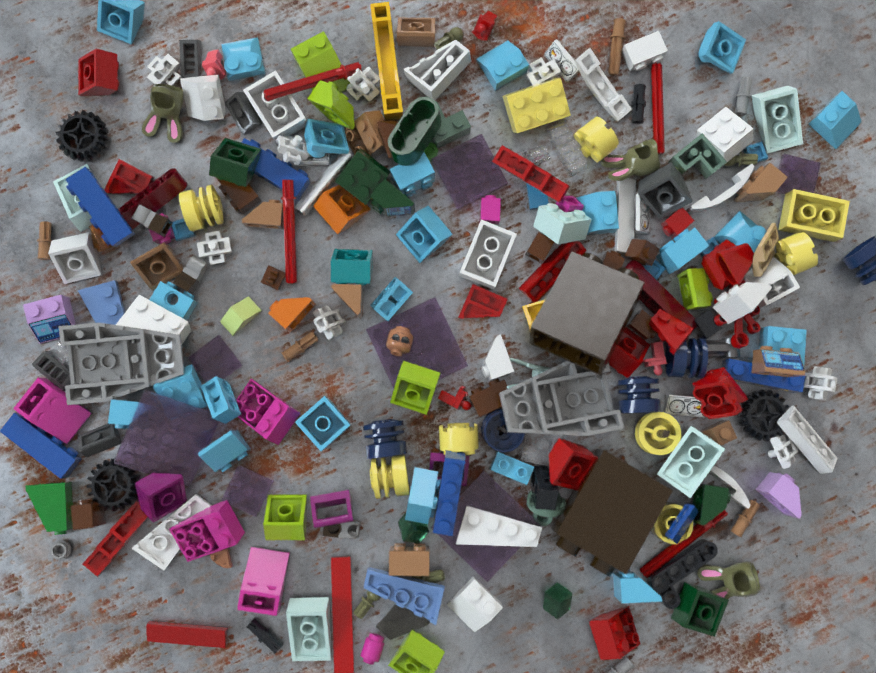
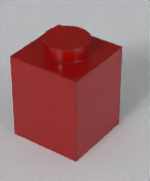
M682 207L661 224L662 230L668 237L671 236L673 239L692 224L694 219Z

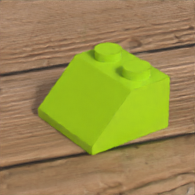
M320 80L307 99L329 121L353 130L355 127L354 108L348 102L349 98L337 90L338 87L334 83Z
M704 268L686 269L677 275L683 307L687 311L712 306L713 296L708 289L709 277L705 273Z
M403 361L390 403L427 415L440 372Z
M268 495L263 523L265 540H305L307 495Z
M411 630L388 666L399 673H434L445 651L439 648L438 645L425 639L420 633Z

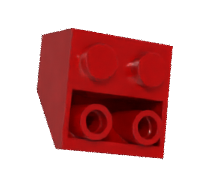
M629 606L600 614L589 621L601 660L621 659L640 645L639 635L636 631Z

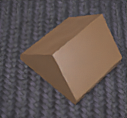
M398 17V46L435 47V18Z
M166 243L158 245L130 262L151 291L157 288L160 281L166 283L179 276L184 269L173 249Z
M333 284L331 286L333 291L361 319L363 317L364 299L362 285Z

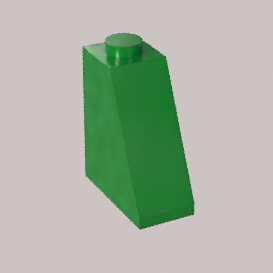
M72 482L25 486V490L47 532H54V535L67 534V530L73 529L71 506L73 505Z

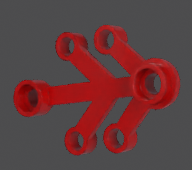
M758 305L754 311L734 321V335L730 341L734 348L741 349L749 343L748 336L743 332V319L748 324L747 331L750 334L760 331L759 323L755 322L752 318L760 313ZM720 314L714 317V322L718 326L727 323Z

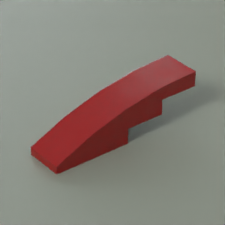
M503 145L492 161L559 203L570 188L568 184Z
M138 501L116 522L104 539L95 547L96 549L82 563L97 577L108 567L148 519V516L141 510Z

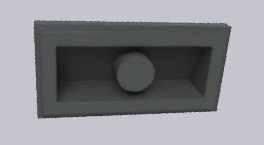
M236 92L225 102L242 134H246L262 124L260 117L244 92Z
M108 423L78 435L79 451L85 457H90L122 444L118 429L114 428L115 424Z

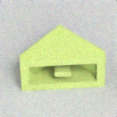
M248 296L231 306L220 322L234 336L262 310Z

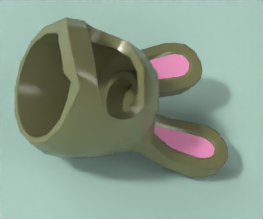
M154 84L150 90L151 112L142 125V132L145 136H154L159 129L162 118H166L168 140L172 143H179L182 140L183 131L179 113L183 105L184 94L181 88L167 84Z
M654 139L645 140L630 148L624 155H607L600 163L607 168L623 167L608 173V178L614 181H623L632 175L645 176L652 174L660 168L657 143Z
M740 562L726 568L706 564L697 569V575L703 581L723 580L725 586L711 592L726 599L732 596H755L760 592L758 574L754 564L751 562Z

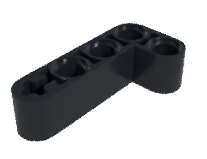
M701 539L673 557L647 578L649 586L662 597L661 603L669 609L678 607L680 597L673 585L712 560L717 555L718 548L713 542ZM706 545L709 546V547L707 548V550H708L707 553L704 552V551L706 550V549H705V546H706ZM693 555L694 561L688 565L687 558ZM677 566L678 572L675 575H671V568ZM657 577L662 578V583L659 586L654 585ZM668 594H672V595H673L672 601L669 602V603H666V601H665L666 596H667Z

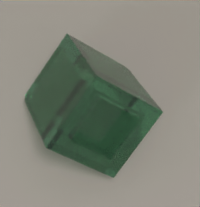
M405 513L398 521L402 539L404 542L420 543L429 533L428 526L424 523L405 520Z
M557 582L545 592L543 609L556 619L561 618L571 608L573 593Z

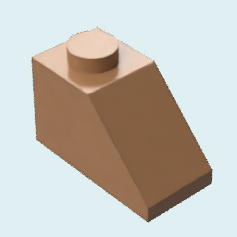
M279 200L262 202L242 219V223L247 227L283 230V203H280L281 201Z
M729 420L719 421L700 430L721 446L737 439Z

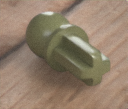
M454 27L450 32L444 33L443 37L434 43L436 50L454 40L460 42L464 36L462 29Z
M739 152V155L734 156L725 166H733L735 163H738V167L750 164L757 165L758 155L742 154V152Z
M439 569L429 572V576H412V578L437 583L445 579L444 571Z
M367 590V597H361L362 601L353 613L362 619L371 607L374 608L373 601L380 600V596Z

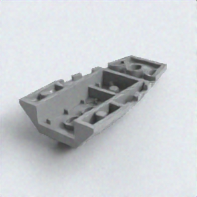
M106 323L59 326L61 346H67L71 381L70 385H65L67 405L107 402L185 374L181 335Z
M565 361L499 393L507 431L510 433L587 437L624 429L620 409H613L605 373L610 372L609 363H607L600 376L574 363Z

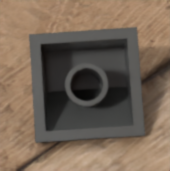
M672 162L639 180V196L659 219L693 202L683 176Z

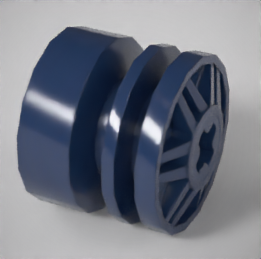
M876 235L855 247L842 259L850 270L860 267L855 277H862L859 282L863 286L876 281Z
M690 338L687 343L685 341L675 354L669 351L671 347L668 343L666 344L665 356L667 364H665V370L668 377L682 378L685 371L688 378L695 376V378L702 379L705 376L708 365V346L705 339L698 338L696 340L695 338Z
M636 376L618 380V386H627L625 390H618L619 394L627 395V399L619 401L620 413L661 412L660 399L651 398V394L660 392V389L650 388V385L659 384V379L648 376Z
M496 409L488 413L481 424L483 439L496 451L511 452L523 442L525 433H510L507 431L503 409ZM504 425V429H506L505 433L501 432L499 434L497 427H502Z
M379 420L363 426V431L372 430L373 433L371 435H364V438L373 439L374 443L365 446L367 459L407 454L406 441L397 440L396 436L402 435L405 432L404 430H395V426L404 425L403 420Z

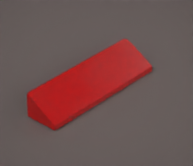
M580 241L561 244L519 287V290L533 303L538 302L554 285L571 252L582 255L587 250Z
M149 621L146 624L147 642L226 648L228 632L226 627Z

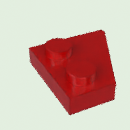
M119 159L104 190L110 194H138L150 185L155 177Z
M472 284L458 318L500 317L508 299Z
M659 309L649 322V325L658 333V337L662 342L666 341L671 347L669 351L672 354L677 352L694 329L662 309Z

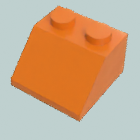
M340 185L323 192L313 205L337 234L349 229L371 210L367 204L362 203Z
M309 297L281 299L279 302L276 300L269 309L271 311L268 314L282 327L292 332L316 306V303Z

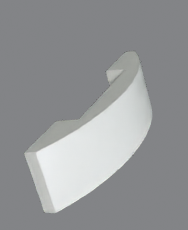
M591 48L587 49L575 60L582 78L593 95L616 121L622 119L632 110L623 95L617 93L599 67L601 63Z
M750 164L731 179L735 185L714 200L710 201L706 195L686 211L688 213L702 212L726 201L746 183L754 169V165Z
M714 466L709 473L731 489L729 492L733 501L741 507L749 509L751 506L749 500L738 483L726 472Z

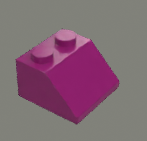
M152 473L135 483L141 510L153 523L187 502L183 476L181 474Z

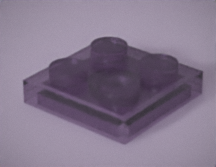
M783 154L779 170L788 178L776 192L786 194L796 189L814 193L821 163Z
M221 335L216 336L188 357L205 382H208L215 376L224 380L243 366Z
M238 465L221 501L228 500L231 506L257 517L274 480L242 465Z

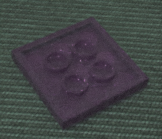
M482 134L431 159L457 210L508 184L500 167L492 162L494 156Z

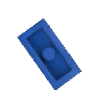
M685 504L665 536L677 544L698 514L697 508L692 504Z

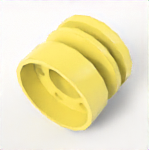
M212 184L206 186V191L203 187H200L199 197H197L193 189L179 193L181 211L186 225L191 232L204 229V219L207 220L210 226H214L215 221L218 225L224 223L222 202Z
M405 454L392 456L390 465H387L385 457H381V466H378L377 458L371 459L370 480L376 499H381V489H384L386 498H389L390 488H394L396 496L409 495Z

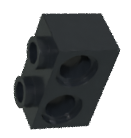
M545 465L534 466L530 486L535 509L555 510L559 489L557 485H553L550 482L549 467Z

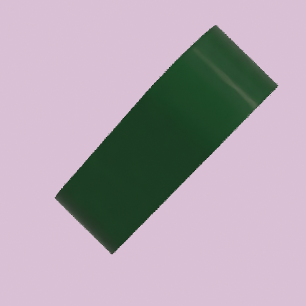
M419 97L412 101L389 135L388 147L393 160L397 164L408 166L417 162L440 128L441 115L439 106L434 99Z

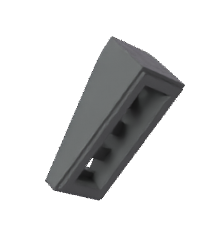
M179 40L181 77L201 76V41ZM187 47H194V50H187ZM187 54H195V58H187ZM187 62H195V65L186 64ZM186 69H195V73H186Z
M43 351L32 363L34 368L61 390L65 391V385L71 384L69 368L50 351ZM55 364L56 366L49 372L48 369ZM61 369L60 374L55 377L54 375ZM66 374L69 375L63 383L60 382Z

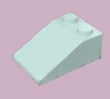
M784 86L751 95L754 116L767 154L803 144L797 88Z
M88 164L53 181L69 219L80 232L93 226L89 220L92 217L88 211L84 212L78 204L80 202L76 195L73 196L68 191L66 186L69 184L65 179L85 166L90 169Z
M690 426L657 475L691 498L726 448L695 427Z
M329 597L290 598L286 617L292 661L331 660V612Z

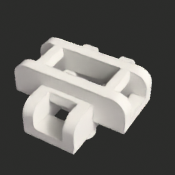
M169 54L162 60L156 56L147 66L151 71L147 78L154 84L174 86L182 78L176 72L180 68L179 62Z
M541 57L529 64L531 72L526 77L533 86L554 79L561 73V70L554 59L545 63Z
M367 67L364 71L357 68L356 72L347 78L350 84L346 89L356 100L363 95L370 102L380 93L375 85L380 78L370 67Z
M279 135L276 139L279 145L277 148L278 152L283 154L284 162H293L294 165L298 166L302 160H306L310 154L307 151L306 143L301 142V136Z
M220 231L205 233L206 241L197 242L199 257H209L211 266L226 263L225 254L232 253L230 238H222Z
M326 305L312 312L315 316L313 322L320 333L324 332L327 339L330 340L342 334L340 325L346 321L341 318L339 309L331 311L330 307Z
M815 366L813 373H806L803 388L809 389V398L826 401L828 392L835 393L838 378L831 376V368Z
M776 434V437H771L770 441L773 450L768 451L769 457H777L783 469L789 468L796 461L794 455L799 452L790 438L786 439L784 434L782 436Z

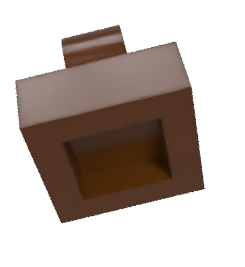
M268 265L261 283L279 291L286 274Z

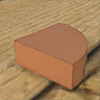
M229 548L209 554L211 560L223 568H232Z

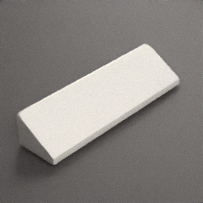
M339 154L296 204L294 208L303 216L309 213L322 193L331 187L352 159L351 154Z
M631 178L617 181L616 203L619 229L615 232L614 251L620 254H626L631 240L634 239L636 180Z
M791 406L778 419L777 424L820 474L832 473L838 458L796 407Z

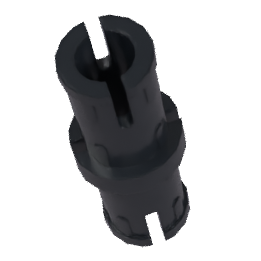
M644 84L634 85V97L631 102V107H633L631 122L633 124L644 123V107H646V86Z
M256 618L247 625L246 628L259 638L258 641L260 643L263 642L274 654L278 649L273 644L279 649L283 646V643L270 633L271 630L269 628L266 629Z

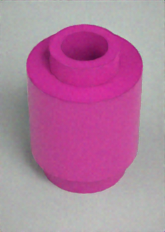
M370 633L369 637H366L360 655L363 658V662L371 665L379 662L385 645L383 636Z

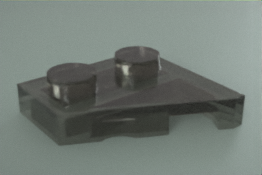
M395 603L377 623L376 627L389 640L411 632V630L414 631L429 625L430 621L423 616L415 615L413 611L405 607L397 606Z

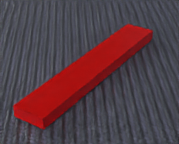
M351 556L331 557L334 673H354Z

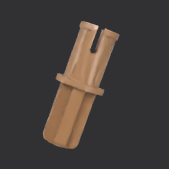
M40 222L39 239H37V259H51L48 254L51 241H53L51 240V222Z
M310 332L299 341L296 340L295 344L281 353L290 362L300 353H305L307 348L318 341V337L314 332Z
M754 500L749 501L751 505L749 509L745 508L741 514H738L739 518L730 530L739 537H742L748 525L753 523L751 520L760 507V504Z

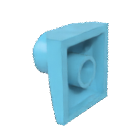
M720 21L715 22L705 34L699 49V58L703 63H712L731 74L734 72L746 39Z
M258 37L221 44L224 68L229 81L266 74Z
M307 119L304 137L307 151L311 156L321 158L325 156V153H349L344 126L331 122Z
M739 211L714 238L719 244L726 239L736 246L748 243L752 251L755 252L767 231L764 227L756 225L744 213Z

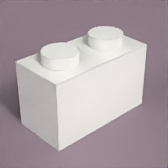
M657 31L625 44L621 53L629 71L635 69L640 71L647 64L661 62L668 50L660 32Z

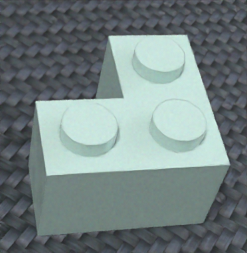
M548 203L538 207L533 227L555 243L563 244L585 240L592 219L581 210L564 212L559 209L558 205Z

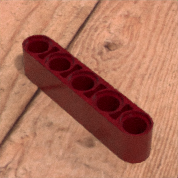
M172 168L118 208V210L133 230L140 225V223L132 219L139 205L156 212L185 190L188 183L175 168Z
M632 260L624 267L635 272L639 280L644 282L640 300L654 314L659 309H662L693 327V331L696 329L695 317L639 262Z

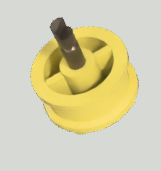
M664 412L648 413L637 422L635 439L639 447L645 452L655 455H666L671 453L680 442L681 428L678 421L670 414Z

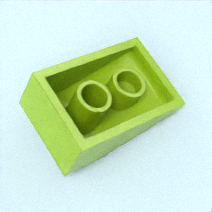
M324 31L291 48L292 55L305 78L339 68L342 65ZM348 79L332 82L341 93L347 90L346 87L350 84Z

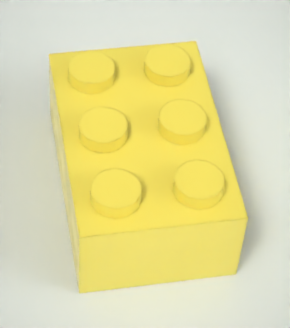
M554 78L502 96L513 133H520L571 116L561 78Z
M793 189L785 194L779 231L793 234L804 232L812 238L830 242L838 241L844 236L850 201Z

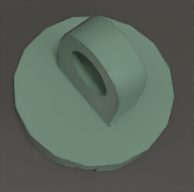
M530 491L527 495V506L534 513V521L538 525L547 526L551 524L553 517H557L564 512L566 500L558 493L555 510L535 509L532 491Z

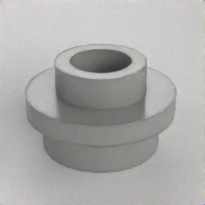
M65 540L56 541L51 546V555L56 560H64L71 553V546ZM60 546L64 548V553H60Z

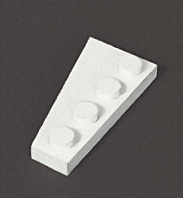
M195 494L131 549L162 570H165L180 549L169 529L212 505Z
M466 505L456 544L537 547L542 527Z

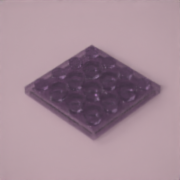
M436 297L391 317L389 321L385 320L366 329L393 388L395 387L403 361L440 372L438 380L468 366ZM396 326L408 328L413 335L410 352L402 354L400 357L392 355L391 351L386 347L388 334Z
M144 390L115 456L114 464L146 474H181L184 485L190 487L202 461L197 453L209 446L219 421L213 419L208 411Z
M483 471L459 496L453 536L438 535L488 582L521 546L456 544L466 505L536 526H540V524Z

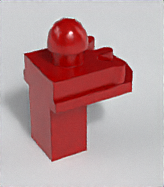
M487 11L484 15L480 14L472 33L480 40H488L497 15L490 11Z
M463 385L455 397L443 390L438 396L439 400L457 410H460L461 407L463 410H470L472 407L469 401H465L468 392L465 391L466 387Z

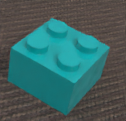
M334 249L331 258V282L336 284L355 283V285L362 286L370 284L373 272V250Z

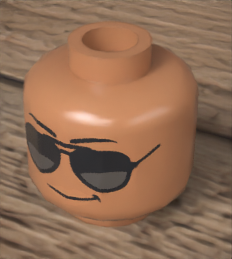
M396 326L388 334L386 347L394 356L400 357L402 354H407L411 350L413 335L408 328Z

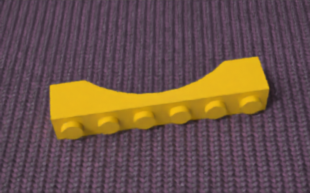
M389 2L370 4L384 118L385 121L399 120L403 116L390 6Z

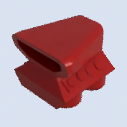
M726 239L721 244L716 245L713 251L705 254L701 264L713 286L723 290L729 284L733 286L741 284L753 263L754 252L748 243L736 246Z
M724 367L709 370L702 379L692 383L694 387L693 396L700 401L702 405L700 411L708 419L735 416L743 411L740 403L748 400L746 394Z

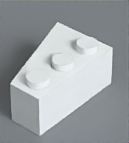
M454 40L436 50L435 54L430 57L422 58L414 66L405 68L406 79L426 96L436 100L471 62L470 51L457 40Z
M138 295L116 324L181 335V344L191 333L187 320L141 295Z

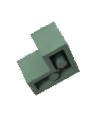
M439 106L442 120L441 126L432 138L433 143L438 149L470 133L471 125L463 110L445 118Z
M703 133L668 161V163L672 162L677 167L681 175L694 165L705 179L727 163Z

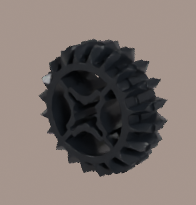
M82 110L80 114L78 111H74V116L67 113L68 119L61 118L63 125H57L61 130L55 132L59 137L56 139V142L60 144L59 149L64 151L63 153L67 157L70 156L72 160L78 159V161L83 162L85 159L91 161V156L98 159L97 153L103 154L101 148L107 147L104 141L109 140V137L106 136L109 133L108 129L105 128L106 124L101 121L99 116H95L93 112L87 113L85 110ZM88 123L94 125L95 134L90 131ZM70 139L75 141L77 149L72 148Z
M764 389L759 390V393L752 391V396L746 395L748 400L741 403L744 408L741 407L743 410L741 411L742 415L737 416V418L743 419L739 425L746 426L743 432H749V437H755L757 441H761L762 438L764 441H769L771 437H776V434L782 436V428L777 424V421L786 412V409L790 407L789 405H783L786 399H779V393L773 394L772 390L765 392ZM759 401L757 410L751 413L753 406ZM767 401H769L775 407L776 412L770 409L769 404H767ZM762 413L771 414V416H766V418L757 417V415H762ZM777 418L776 423L770 429L772 420ZM752 419L757 420L761 430L753 424Z
M116 458L111 459L110 462L104 460L103 465L97 464V470H91L94 476L87 478L92 482V484L86 486L92 489L87 495H94L91 502L99 501L98 505L100 507L104 506V511H108L111 508L112 512L117 511L118 508L124 510L125 505L131 506V500L135 501L137 499L136 495H134V493H137L135 483L136 478H139L140 475L133 474L137 469L135 467L129 469L131 466L130 462L124 464L123 459H119L117 462ZM115 469L109 479L102 478L107 471ZM123 474L125 475L128 484L124 483L122 479ZM115 481L114 484H117L118 488H113L114 486H111L109 482ZM101 486L105 488V495L101 490ZM119 491H126L123 498L114 501V496H117Z

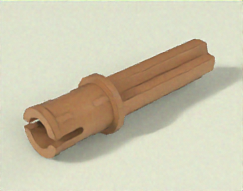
M623 18L614 19L613 33L610 36L612 40L608 69L610 75L619 74L623 40H625L624 28L626 20Z

